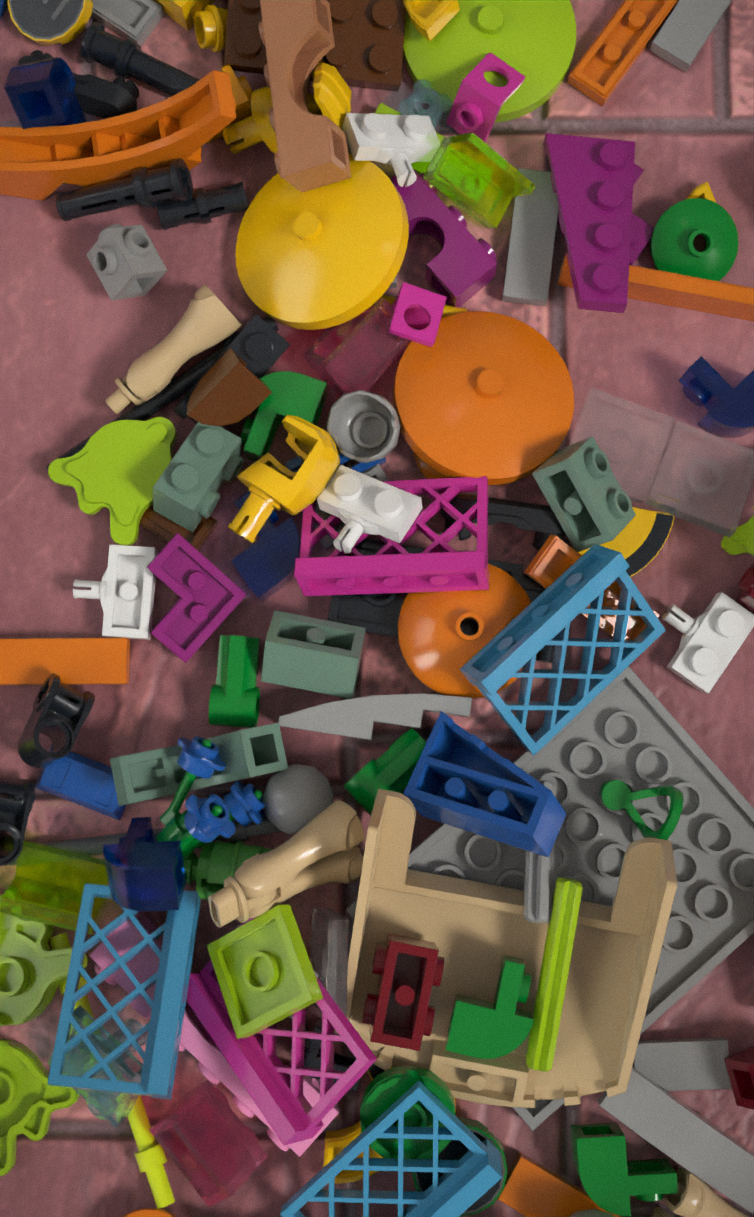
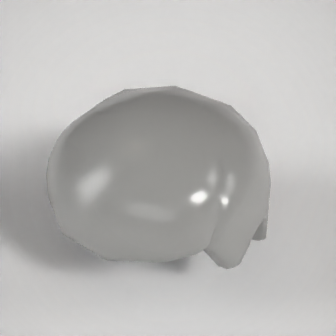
M364 390L343 394L331 407L327 421V432L335 441L340 453L349 459L362 463L385 458L396 447L401 427L399 416L393 405L383 396Z
M296 763L290 764L288 769L277 771L266 783L262 801L266 806L264 809L267 819L277 829L287 834H296L309 821L333 803L334 793L328 778L316 767Z

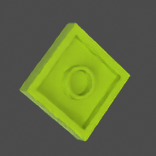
M277 905L207 945L237 1039L250 1037L323 999L290 905Z

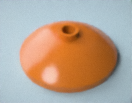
M488 564L489 590L411 592L407 594L401 607L398 621V639L405 662L423 684L442 695L469 697L472 699L485 697L478 687L468 681L460 669L531 604L530 598L522 586L507 572L491 564ZM470 618L476 621L478 625L476 634L468 636L461 631L460 624L464 619ZM511 677L496 692H500L501 690L505 689L510 684H512L517 678Z

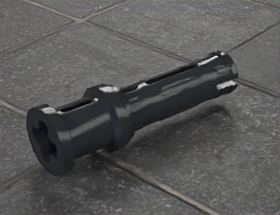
M98 22L90 25L83 38L80 51L81 59L87 63L95 61L114 70L116 77L125 79L133 77L170 96L191 87L200 80L142 52L141 46L138 45L137 41L131 38L125 41L106 32L105 27Z
M178 158L172 160L170 166L149 170L147 167L137 168L132 173V177L100 183L77 190L58 192L56 207L64 221H71L72 219L138 204L143 208L152 209L156 208L158 202L175 198H179L181 201L191 200L193 196V183L186 163L183 159Z

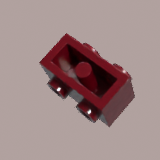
M388 933L386 945L377 944L372 965V974L379 975L376 994L367 993L362 1016V1023L370 1024V1042L420 1051L423 1035H431L435 1015V1006L429 1005L432 986H440L444 969V957L438 956L439 949L435 942Z

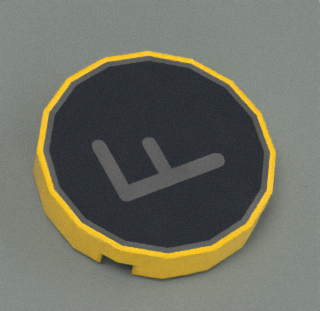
M7 0L11 20L20 33L41 46H50L49 44L54 45L57 43L63 45L71 42L85 29L93 8V1Z

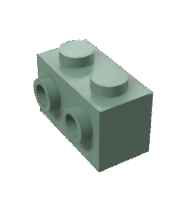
M198 422L153 486V510L193 533L202 518H209L215 510L220 499L219 492L227 481L232 483L240 472L244 463V459L240 457L242 439L220 426L205 425Z
M593 436L557 450L532 473L574 550L577 552L589 549L594 544L600 545L614 540L636 516L628 494L621 489L610 468L606 454L600 450Z
M275 610L265 640L261 681L352 699L360 667L366 628Z

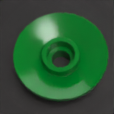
M690 198L677 202L662 213L653 228L650 239L652 262L656 270L720 281L729 272L737 256L739 244L737 228L729 213L722 206L711 200ZM696 235L703 236L706 241V246L702 252L696 251L693 247V240Z

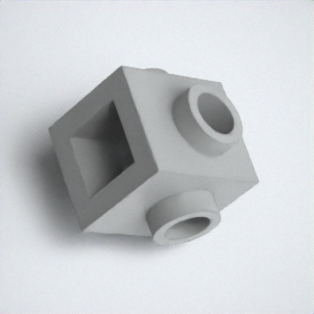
M114 224L105 228L99 233L98 241L86 254L111 301L146 296L168 271L143 225L122 227L120 224Z

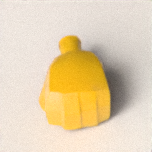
M318 63L312 72L314 95L307 93L310 112L314 115L327 116L342 130L346 113L351 112L352 91L334 66ZM268 86L254 90L252 93V116L232 125H227L223 129V137L226 144L229 145L235 141V144L229 148L233 154H238L242 150L263 141L271 152L275 154L278 151L276 133L271 126L269 110L273 105L271 90Z
M286 415L282 420L283 427L288 431L286 443L304 461L298 472L290 471L274 456L266 453L237 476L248 487V491L251 494L227 527L239 536H243L245 540L252 544L274 509H281L291 515L301 512L319 497L339 467L340 458L337 446L330 434L300 417Z

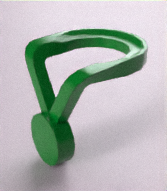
M611 779L601 785L598 794L600 802L606 808L616 811L624 809L644 838L667 840L675 830L683 809V793L671 785L630 791L628 785L623 781ZM654 796H669L671 801L670 809L661 828L653 831L648 827L630 801Z

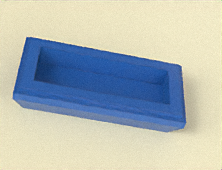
M51 745L49 752L51 753L53 750V745ZM72 751L47 767L42 768L35 784L37 789L117 820L121 819L126 805L119 806L112 768Z

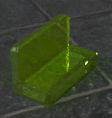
M474 133L443 138L423 176L425 180L487 229L497 228L513 197L531 195L536 187L535 184Z
M23 841V849L17 858L15 877L2 896L0 913L76 931L85 883L109 886L113 865L107 860ZM94 897L91 918L96 924H98L106 908L107 898ZM89 925L88 934L93 935L94 930Z

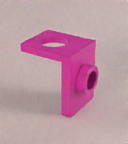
M488 53L462 80L446 124L481 148L488 139L501 106L523 84L525 76L494 54ZM487 71L499 72L506 78L507 85L503 87L491 85L486 81L484 73Z
M403 282L388 313L387 318L392 320L389 333L432 347L435 343L447 297Z

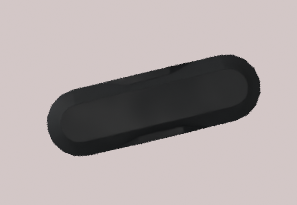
M34 50L31 56H24L18 61V84L23 91L30 95L103 119L137 111L136 99L139 97V89L131 80L125 82V78L117 77L111 82L89 74L79 75L57 64L49 53L43 54V51Z
M459 493L449 503L464 515L477 503V496ZM488 497V525L504 522L514 524L521 530L535 531L534 543L532 545L538 551L550 535H556L561 540L562 536L566 535L550 506ZM441 509L440 515L445 518L444 530L442 531L444 533L456 520ZM477 517L472 521V523H477ZM465 528L459 532L460 541L467 540L472 536Z

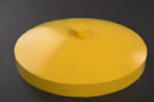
M348 154L351 178L305 192H300L277 173L260 189L250 203L237 235L235 253L237 272L249 298L275 321L285 326L304 330H318L340 325L370 308L394 281L407 249L409 237L408 215L400 193L389 177L370 161H354L352 154Z

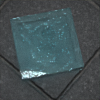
M81 1006L77 1007L73 1012L74 1018L83 1030L95 1021ZM128 1018L124 1022L132 1035L143 1028V1025L133 1018ZM72 1024L68 1041L78 1034ZM103 1026L88 1036L103 1059L128 1039L120 1028L111 1035ZM148 1034L138 1041L140 1046L147 1042ZM84 1041L66 1053L62 1075L81 1077L99 1063ZM133 1046L108 1065L119 1081L140 1083L143 1064L133 1055L136 1051ZM52 1052L51 1057H50L49 1062H48V1065H49L50 1067H51V1061H52L53 1052ZM104 1069L92 1077L111 1080ZM73 1088L86 1100V1104L93 1115L101 1120H107L115 1129L129 1116L139 1096Z

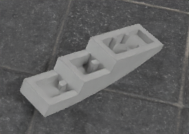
M424 693L372 695L328 702L279 716L278 723L281 727L372 740L374 722L420 729L423 711L440 713L442 711L447 715L469 717L472 698Z
M633 1067L626 1092L608 1098L607 1092L604 1091L598 1100L600 1107L682 1167L753 1213V1152L701 1113H696L663 1087L661 1089Z

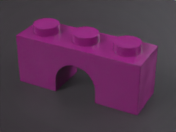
M415 172L417 176L416 181L408 187L405 186V183L401 187L397 182L396 175H394L390 180L400 193L405 204L409 223V237L416 234L429 235L440 244L442 249L436 257L426 264L425 280L437 294L447 297L445 302L447 305L461 307L494 279L497 262L495 261L497 257L494 250L484 239L479 238L476 240L467 230L466 220L456 207L452 205L447 207L437 196L436 186L426 174L420 173L418 175Z

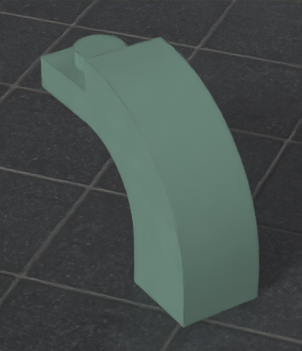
M279 723L238 730L207 738L220 748L218 754L221 761L226 764L224 771L215 769L211 778L196 776L189 791L288 769ZM175 745L110 759L119 806L176 794L187 772L177 763L182 747Z

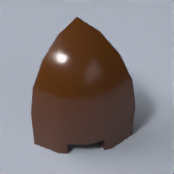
M230 347L209 369L194 389L187 405V416L205 425L224 426L236 423L252 413L272 391L262 379H259L246 367L247 363Z

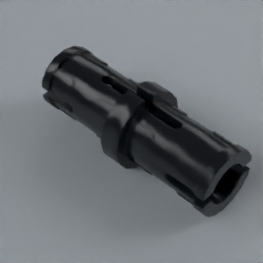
M241 181L236 184L206 191L203 190V187L194 189L191 200L181 201L179 198L161 201L158 202L157 211L164 231L202 221L203 225L212 223L211 218L246 211L249 206L243 182Z

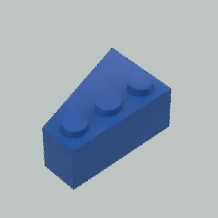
M442 711L437 718L403 795L411 800L415 809L422 817L548 858L566 816V812L550 789L507 758L501 757L486 746L481 739L474 734L468 733Z

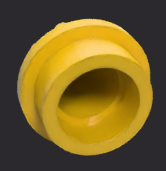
M207 5L204 11L195 12L194 30L197 43L201 49L210 48L212 52H221L222 49H225L227 9L218 8L215 5Z

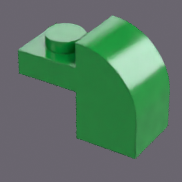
M291 371L275 372L260 378L266 383L272 393L250 413L256 415L255 420L248 418L241 434V444L245 445L243 450L247 459L256 462L266 453L270 452L279 425H283L282 420L286 415L300 417L317 426L328 397L326 382Z
M503 956L494 1003L456 994L446 1037V1051L474 1058L493 1059L511 1053L524 1042L531 1031L534 1017L530 1011L516 1008L517 1002L526 1003L531 983V974L524 972L525 964L523 959Z
M617 1122L570 1125L572 1158L576 1172L589 1197L605 1211L619 1216H631L630 1196H635L636 1199L652 1202L664 1199V1194L678 1193L677 1173L667 1158L627 1161L625 1135Z

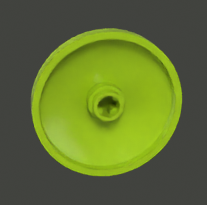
M457 0L460 10L431 41L427 40L416 30L406 11L403 59L406 69L423 96L448 114L451 111L462 80L488 53L494 54L525 76L523 84L501 106L494 123L522 117L543 105L560 87L571 65L576 45V20L570 0ZM487 71L484 73L486 81L496 87L507 85L506 78L499 72Z

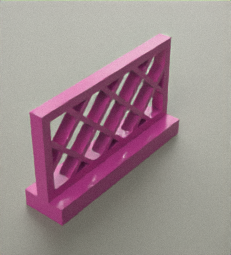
M487 476L479 478L461 477L382 481L413 495L425 494L434 502L417 516L400 543L377 535L386 545L375 555H362L355 549L369 535L364 533L349 553L351 556H346L347 554L344 553V550L341 552L336 549L328 557H312L313 546L326 534L334 540L337 538L339 533L333 528L342 520L331 515L324 521L315 512L316 500L303 510L300 558H295L294 576L304 596L489 590ZM477 492V503L464 515L449 503L459 493ZM443 509L456 522L438 536L425 523ZM476 517H477V526L472 523V521H473ZM314 523H316L319 526L315 530ZM465 528L477 538V551H456L447 543ZM418 530L433 542L422 553H409L401 546Z
M249 918L246 922L242 923L240 926H242V925H244L245 923H247V922L253 920L254 918ZM210 960L200 973L190 974L187 1002L282 1144L288 1145L313 1138L324 1126L321 1120L377 1058L317 977L316 979L323 999L316 1002L322 1011V1032L305 1031L306 1008L293 1014L292 1029L276 1028L277 1023L250 1037L237 1039L212 961ZM276 1035L292 1037L291 1066L283 1065L276 1056ZM305 1038L322 1040L321 1069L304 1067ZM334 1041L345 1042L357 1059L346 1072L334 1070ZM304 1075L320 1077V1100L313 1108L303 1095ZM333 1079H338L337 1082L333 1085Z

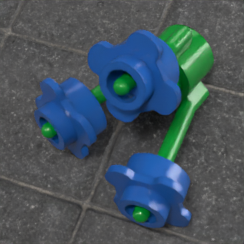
M195 736L192 741L180 737L177 741V744L182 747L177 763L187 772L169 808L160 817V821L165 827L157 835V842L161 849L178 861L186 860L196 848H201L205 843L212 842L219 835L230 838L235 833V825L231 822L234 819L242 826L247 827L252 822L259 825L263 822L262 819L266 817L263 810L266 806L262 801V792L257 790L252 784L245 786L240 780H237L230 787L231 792L224 796V802L214 794H211L208 798H198L195 795H191L185 801L187 810L182 814L179 812L196 776L211 778L215 769L224 771L226 764L221 761L218 754L220 748L209 739Z

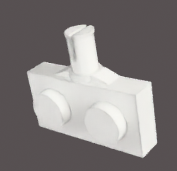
M346 113L342 125V130L346 133L347 143L354 161H377L389 164L393 167L397 182L401 187H403L404 183L408 187L416 181L417 176L413 171L411 163L437 162L442 151L441 143L429 116Z
M340 465L317 498L320 510L340 518L346 524L333 541L336 549L341 552L344 550L345 554L351 552L357 540L364 533L381 535L400 543L423 509L421 497L343 465Z
M109 544L108 567L102 577V581L74 580V587L91 589H73V597L75 599H100L104 612L102 636L151 640L150 631L152 630L156 575L146 566L158 554V549L155 547Z
M723 592L716 593L705 611L694 619L676 607L675 604H671L666 610L668 613H664L662 616V620L683 633L679 649L666 668L704 694H709L754 627V614Z

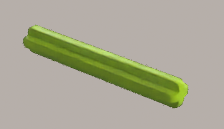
M559 877L555 883L551 919L548 924L533 1012L534 1022L530 1031L526 1054L527 1067L543 1072L550 1071L553 1066L583 890L581 881L568 877Z

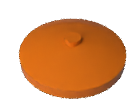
M468 311L442 318L434 345L428 347L411 341L402 355L394 378L392 401L393 407L399 416L401 423L400 431L404 439L422 461L449 478H479L487 476L488 486L507 484L531 475L558 450L568 433L573 418V384L560 354L534 328L513 317L499 313Z

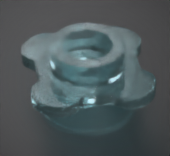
M422 79L414 84V91L409 98L403 99L400 102L399 113L400 115L429 116L434 129H436L442 114L450 111L452 101L449 95L438 93L432 88L428 80ZM423 103H428L429 108L423 109L421 105Z

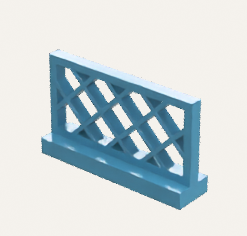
M594 544L460 669L468 681L478 687L522 746L533 756L666 631L626 572L630 566L621 552ZM616 580L621 587L618 607H602L604 590ZM580 613L588 614L585 638H568L570 622ZM601 614L616 615L613 639H597ZM629 615L640 616L647 626L634 640L625 639ZM545 645H554L552 669H534L536 654ZM567 646H583L580 670H563ZM611 647L609 663L601 671L592 670L595 648ZM511 677L521 678L518 701H503L496 691ZM533 678H550L547 702L530 701ZM562 678L578 679L576 695L568 702H559ZM511 710H516V716H514ZM528 710H545L543 726L530 736L525 730Z
M85 883L48 1085L172 1099L201 907L198 892L179 890L178 893ZM94 897L115 899L124 913L100 930L91 918ZM123 900L137 901V903L128 908ZM149 903L168 905L166 922L148 935L134 915ZM130 919L144 939L120 957L106 936ZM90 925L96 934L87 940ZM164 934L160 951L154 941ZM102 941L116 961L91 979L82 966L84 953ZM150 946L160 959L158 972L140 984L126 963ZM119 968H122L136 989L112 1007L97 986ZM81 974L86 980L87 984H85L78 990L79 979ZM156 983L154 999L152 1001L146 990ZM93 990L107 1009V1012L83 1030L73 1016L74 1006L79 999ZM142 995L152 1009L150 1022L132 1035L117 1013ZM113 1018L128 1039L103 1059L88 1036L109 1019ZM72 1024L78 1034L68 1041ZM148 1034L144 1052L138 1041ZM84 1041L99 1063L81 1077L62 1075L66 1053ZM131 1046L135 1048L143 1059L140 1083L119 1081L108 1066ZM104 1069L111 1080L92 1077Z
M418 1080L282 1205L280 1215L282 1217H305L299 1209L309 1201L329 1202V1217H335V1202L363 1203V1217H369V1203L398 1204L397 1217H459L502 1178L500 1151L488 1139L481 1142ZM419 1100L433 1114V1127L404 1126V1113ZM396 1120H398V1126H391ZM438 1120H439L445 1127H438ZM377 1138L398 1139V1159L369 1158V1145ZM404 1139H433V1160L404 1159ZM438 1140H460L470 1151L460 1160H438ZM363 1152V1158H356ZM342 1170H363V1190L335 1189V1176ZM369 1171H398V1191L369 1190ZM404 1172H433V1184L424 1192L403 1191ZM438 1172L444 1173V1174L438 1179ZM329 1183V1189H322ZM403 1204H410L403 1210Z

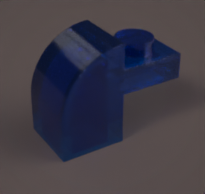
M56 57L14 66L10 69L4 89L23 129L65 126L87 122L74 92L76 79L70 67L62 58Z
M701 356L678 380L683 385V392L686 397L696 406H704L709 411L697 425L704 431L722 438H736L753 432L754 370L733 389Z
M249 491L234 501L238 510L241 509L251 494ZM274 510L257 534L260 540L231 560L261 603L292 580L295 571V558H300L301 539L294 521L290 517L275 528L273 524L279 520V517Z
M151 817L132 818L126 836L120 837L119 844L103 845V856L112 899L118 905L135 911L179 910L187 882L181 841L155 842Z

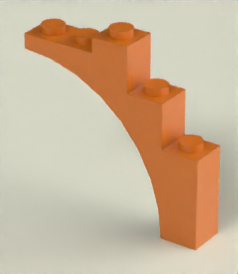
M212 70L191 87L164 101L131 113L99 121L49 127H0V195L44 201L63 183L89 187L124 179L140 167H147L149 170L170 166L172 160L178 158L183 159L189 171H191L202 162V146L236 119V102L232 94L230 74Z

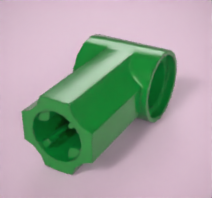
M220 635L216 684L212 685L209 700L210 725L241 728L257 727L260 707V688L257 687L260 638Z
M411 727L391 744L389 749L377 760L373 758L343 787L371 817L378 789L404 793L403 789L408 785L427 742Z

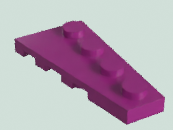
M546 133L543 145L545 155L549 158L551 167L550 179L553 193H556L559 205L560 227L562 233L565 234L568 248L567 260L577 308L624 313L628 299L635 142Z

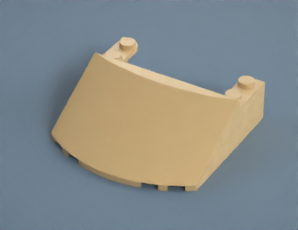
M378 789L367 830L341 1007L342 1012L377 1058L374 1065L385 1071L390 1066L410 1065L430 1070L447 1084L454 1098L496 1106L535 1108L536 1100L564 1099L565 1106L581 1104V1096L606 1091L609 1098L626 1092L677 889L672 841L642 838L628 846L624 855L613 906L585 901L580 902L553 1066L550 1071L543 1072L527 1067L526 1054L530 1033L514 1051L493 1059L474 1058L446 1051V1037L456 994L494 1003L504 955L523 959L525 964L524 972L531 974L526 1003L517 1002L516 1008L530 1011L533 1015L549 923L536 924L525 920L523 916L524 890L407 869L416 819L415 807L411 800L401 793ZM388 933L435 942L439 949L438 956L444 957V969L440 986H432L429 1005L435 1006L431 1035H423L420 1051L370 1042V1024L362 1023L367 993L376 994L379 975L372 974L375 949L377 944L386 945Z

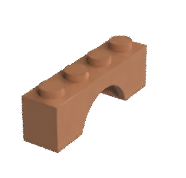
M260 0L262 20L259 22V33L266 47L267 64L264 65V76L271 90L273 107L269 110V118L277 138L278 151L275 152L274 161L278 174L300 192L351 178L346 133L327 116L311 114L307 100L308 84L314 68L322 57L335 47L330 3L327 0Z

